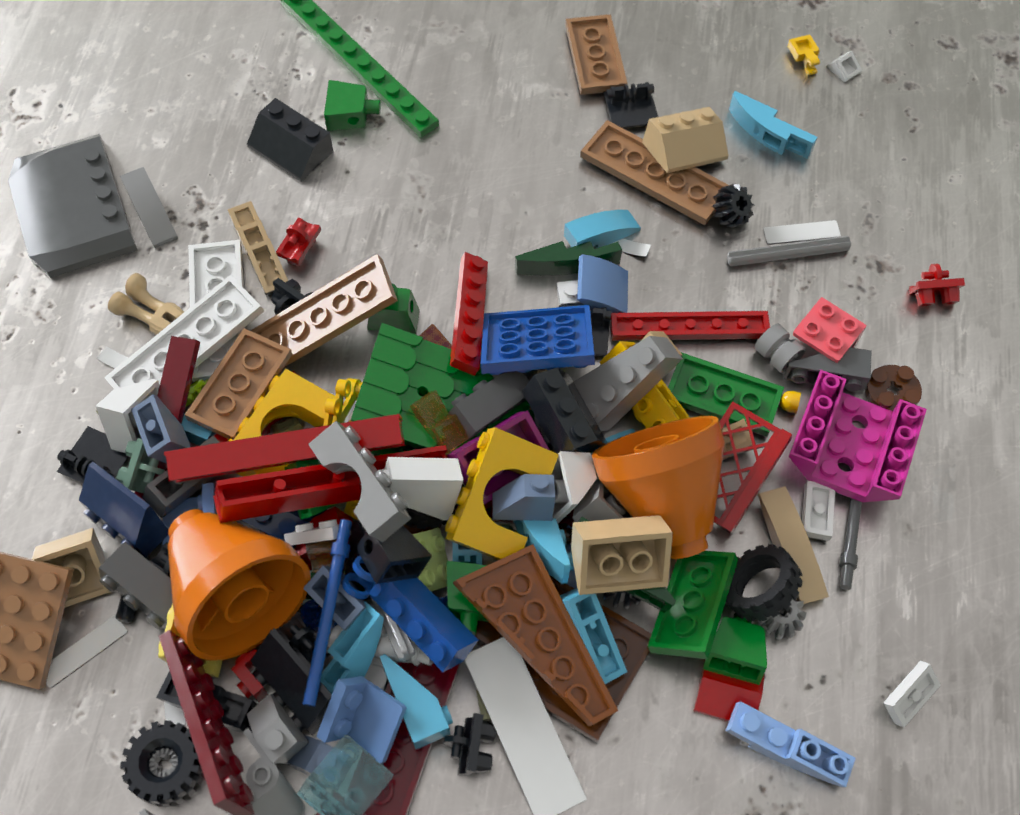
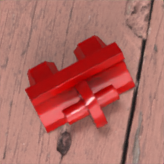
M298 217L295 223L289 225L286 229L287 235L276 250L277 256L286 259L289 264L300 267L305 255L315 244L316 238L321 232V226L310 224Z
M931 264L928 272L921 273L922 280H929L916 282L915 286L909 287V293L916 295L918 307L935 304L934 293L941 292L942 305L956 304L960 301L959 289L965 286L964 278L942 279L949 277V271H942L939 264Z

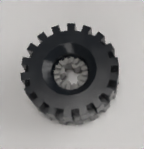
M164 720L163 725L156 721L151 723L152 728L149 730L146 727L139 729L138 731L141 735L137 739L134 736L130 738L128 742L132 746L130 749L124 748L122 755L126 757V761L121 762L120 769L125 772L121 776L123 781L128 784L129 787L127 788L131 793L151 805L158 806V804H161L164 807L171 806V802L175 801L179 804L185 801L183 796L186 794L192 796L196 792L193 787L196 783L202 784L204 779L201 777V773L203 771L189 729L183 724L177 723L176 725L168 720ZM171 757L170 763L172 767L170 770L164 769L160 772L162 767L158 764L161 759L167 760Z

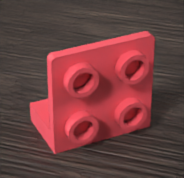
M821 297L795 328L793 336L833 362L838 363L850 347L854 348L867 325Z

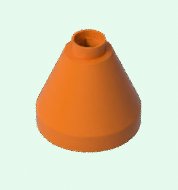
M690 417L648 427L617 438L599 447L592 453L591 456L599 480L632 518L657 515L663 518L673 532L671 559L694 556L709 547L706 535L713 530L725 445L717 417Z
M199 509L182 513L170 525L168 531L170 537L168 556L174 623L177 632L195 656L204 660L215 661L242 655L261 645L272 629H277L286 624L302 605L307 595L303 588L310 581V570L289 543L235 521L219 523L217 514L205 513Z

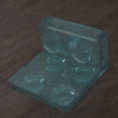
M344 735L305 780L297 795L320 815H363L393 778V773L379 763L378 760L351 737Z

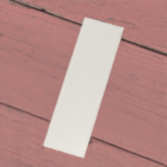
M504 637L470 652L465 662L533 814L557 815L587 800L522 656Z

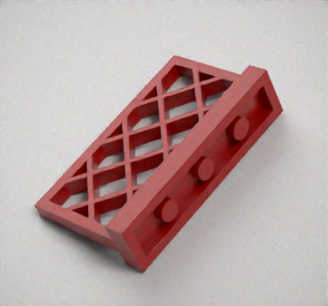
M732 401L719 423L721 430L727 425L728 431L722 433L723 437L729 435L732 451L723 452V457L734 455L737 470L720 473L719 482L722 494L717 495V499L724 498L726 509L720 519L714 516V523L733 534L792 439V434L788 431L779 429ZM734 411L745 416L747 427L731 430L729 419ZM749 419L752 420V421H754V422L757 423V424H756V425H750ZM764 427L773 432L768 442L755 444L752 430ZM749 431L752 446L735 449L732 435ZM764 448L758 456L757 449ZM754 450L756 458L754 465L740 469L737 454ZM749 471L743 481L742 473ZM739 474L741 482L739 489L725 493L722 477ZM734 495L728 505L727 497Z

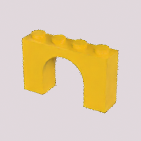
M285 369L280 377L276 375L273 378L267 395L265 397L261 396L257 400L251 417L243 419L238 428L239 433L234 440L261 436L264 428L270 422L281 417H296L314 427L323 426L325 402L328 398H335V396ZM288 465L241 472L237 474L243 477L262 473L285 470L284 467Z
M495 427L487 429V432L484 431L478 440L477 448L480 450L476 460L473 459L468 466L466 475L469 476L466 486L460 489L456 501L459 505L455 515H451L447 521L445 531L448 533L445 539L500 560L523 549L528 537L497 525L487 515L483 503V494L488 481L502 470H510L520 475H551L559 454Z

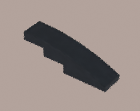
M169 670L156 698L182 709ZM214 684L215 690L212 692L214 698L223 708L224 716L222 721L224 726L243 733L247 728L252 732L247 714L258 703L253 699L226 691L223 687Z

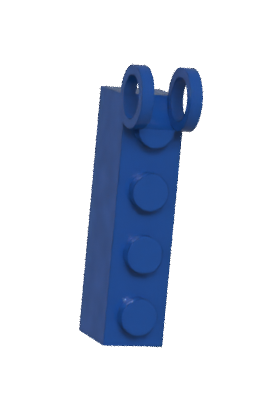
M361 556L355 559L353 562L355 573L346 574L342 580V587L350 596L357 599H366L370 596L442 672L466 659L478 642V639L418 578L376 584L371 574L361 568L360 563H364ZM349 581L359 582L365 588V591L361 592L354 589L349 584Z

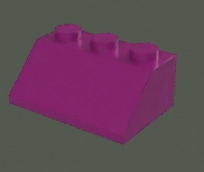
M528 411L515 413L492 427L501 429L549 450ZM481 434L447 454L448 458L458 459L465 486L469 479V476L466 475L468 466L473 459L476 460L480 450L477 448V444ZM502 470L492 476L484 490V505L492 500V493L522 475L510 470Z

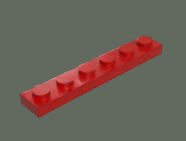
M465 252L460 262L450 366L475 376L480 369L488 261Z
M768 311L611 313L610 320L612 341L642 340L649 331H662L670 340L759 339L770 328Z

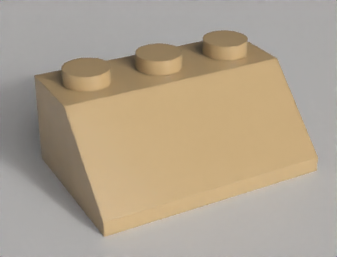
M710 107L649 119L642 141L666 173L727 160L729 156L723 121Z
M657 515L574 522L572 525L571 552L578 593L586 595L667 587L673 532L663 518Z

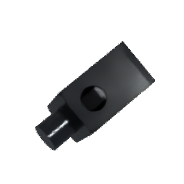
M361 525L365 534L357 546V551L376 584L413 579L420 576L432 555L404 526L400 527L384 542H381L370 536L363 525Z

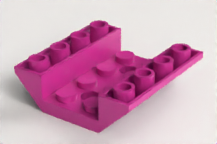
M820 370L789 458L807 480L831 488L839 494L862 503L900 499L927 409L900 399L895 409L890 411L843 393L847 379ZM852 421L861 422L865 428L855 427ZM838 463L847 464L851 471L841 470L838 467Z

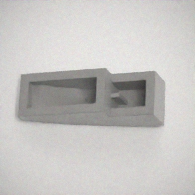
M144 167L121 175L120 178L154 248L178 239Z

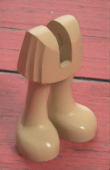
M134 273L128 278L125 285L127 295L118 291L111 296L108 302V310L114 315L135 317L148 324L150 332L154 335L160 333L171 324L170 322H173L184 313L175 303H164L150 295L147 291L146 278L139 273ZM132 300L149 307L150 309L155 311V313L152 314L140 308L139 306L134 304Z

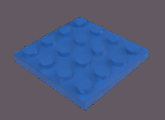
M589 305L484 313L481 350L482 374L499 375L512 371L526 373L537 369L585 368L588 365H595Z

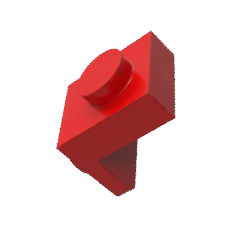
M253 649L251 652L240 655L231 670L240 680L236 686L244 696L250 698L253 695L259 703L268 693L251 673L255 668L250 661L257 652L256 649Z

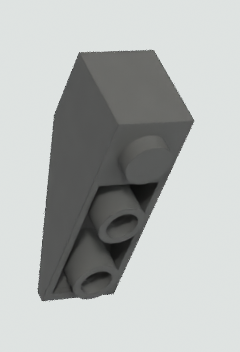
M850 347L838 363L833 362L821 353L789 362L783 379L792 380L795 383L806 382L815 384L820 370L847 379L844 386L846 390L864 391L871 379L872 350Z

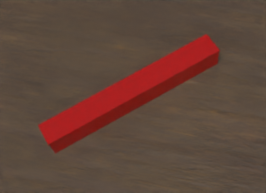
M400 414L340 423L344 427L350 425L361 438L358 441L359 445L362 448L366 447L370 452L405 446L402 429L403 419ZM330 425L165 451L164 456H166L169 481L179 483L290 465L302 460L318 459L308 444Z
M446 445L378 455L374 456L376 462L373 465L377 470L385 469L388 457L447 458ZM320 464L217 480L213 499L219 523L360 500L362 485L357 472L347 471L335 474Z

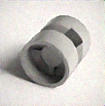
M777 323L762 334L754 348L765 359L771 358V365L781 374H784L789 362L801 359L806 352V348L796 339L790 340V333Z

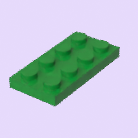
M682 353L681 357L683 359L676 365L668 388L683 408L705 416H715L720 421L733 401L767 422L773 423L784 390L783 386ZM734 411L729 419V424L742 419L746 422V418L737 411ZM749 419L750 425H756V424H757V423H755L754 421H752V420ZM764 427L752 430V432L768 437L770 432Z
M703 551L694 556L677 559L667 590L676 602L665 613L659 611L648 643L651 653L700 659L709 658L738 562L735 552Z

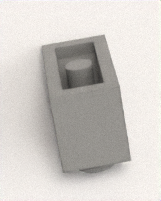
M271 693L247 714L254 739L272 763H287L309 743Z

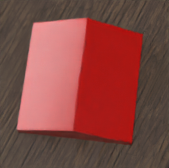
M702 668L693 712L729 722L737 702L741 701L759 710L763 695L764 676L760 685Z

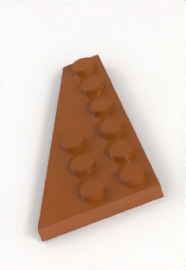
M534 544L453 582V585L588 726H592L618 711Z

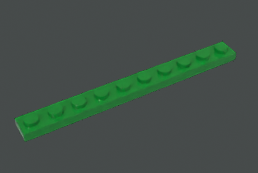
M280 0L281 4L420 138L439 127V119L313 0Z

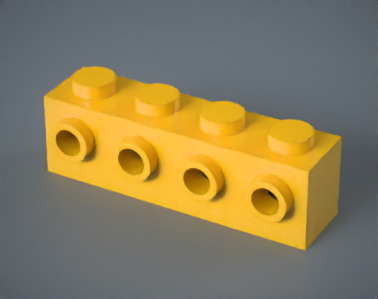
M619 341L599 363L602 365L635 345V342ZM662 379L632 408L635 418L643 423L646 428L690 418Z

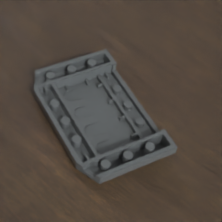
M100 134L15 158L8 182L26 249L32 263L45 271L48 277L52 278L138 251Z

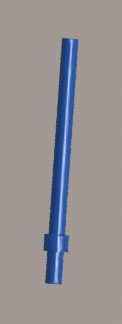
M340 520L336 542L332 543L330 556L333 558L303 699V705L307 706L316 705L344 561L348 559L351 547L348 544L352 521Z

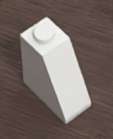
M387 458L385 469L381 470L391 480L392 484L389 487L392 492L400 494L407 503L408 508L442 520H448L452 515L463 483L458 459Z

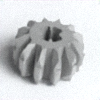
M792 599L789 608L786 610L783 608L776 617H767L765 621L758 620L757 625L767 627L765 630L766 636H769L773 631L777 640H781L784 634L788 638H792L795 635V631H801L804 626L802 620L807 616L806 612L800 610L804 605L803 601L795 602Z

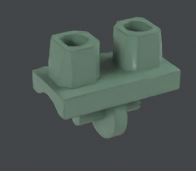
M137 438V441L128 442L125 452L126 456L131 457L128 468L122 467L119 469L116 480L129 490L144 493L146 485L153 481L155 473L161 475L165 470L157 468L159 460L148 457L142 439Z

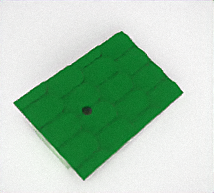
M381 323L351 421L400 414L403 419L402 429L405 445L416 449L446 445L447 456L450 452L515 413L528 411L533 421L535 415L530 410V405L526 400L476 436L466 441L447 416L448 412L454 407L451 403L463 393L467 396L472 394V388L485 379L487 382L493 380L492 375L489 373L482 374L481 361L480 369L475 376L450 366L451 349L424 340L423 337Z

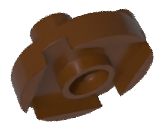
M884 365L874 369L871 373V379L865 387V395L868 402L893 411L900 399L917 405L921 399L922 388L912 368L908 366ZM890 386L896 387L899 391L897 395H894L892 391H888L887 389Z

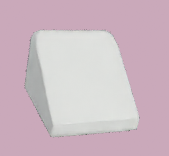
M852 50L826 65L843 82L848 81L863 71Z

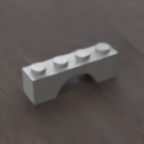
M335 421L308 445L322 466L333 473L340 474L347 471L358 473L362 492L354 513L370 536L384 542L411 519L405 510L408 505L400 494L392 492L389 487L392 484L389 477L381 469L377 470L373 465L376 459L366 447L362 448L359 445L358 441L361 438L350 425L344 427Z

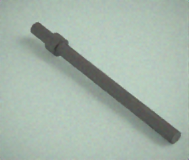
M852 498L850 499L844 552L841 553L839 566L842 568L839 587L844 590L852 588L853 572L857 569L858 564L856 547L862 502Z

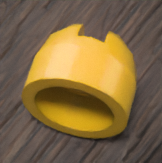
M785 392L780 399V405L783 410L797 414L801 392Z

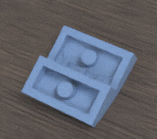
M584 254L580 255L577 300L584 305L591 306L592 310L593 308L600 309L606 307V310H611V313H627L628 271L607 260Z

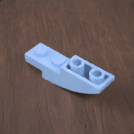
M741 701L735 704L726 728V732L749 743V748L764 756L825 782L843 788L847 786L856 758L802 729L794 730Z

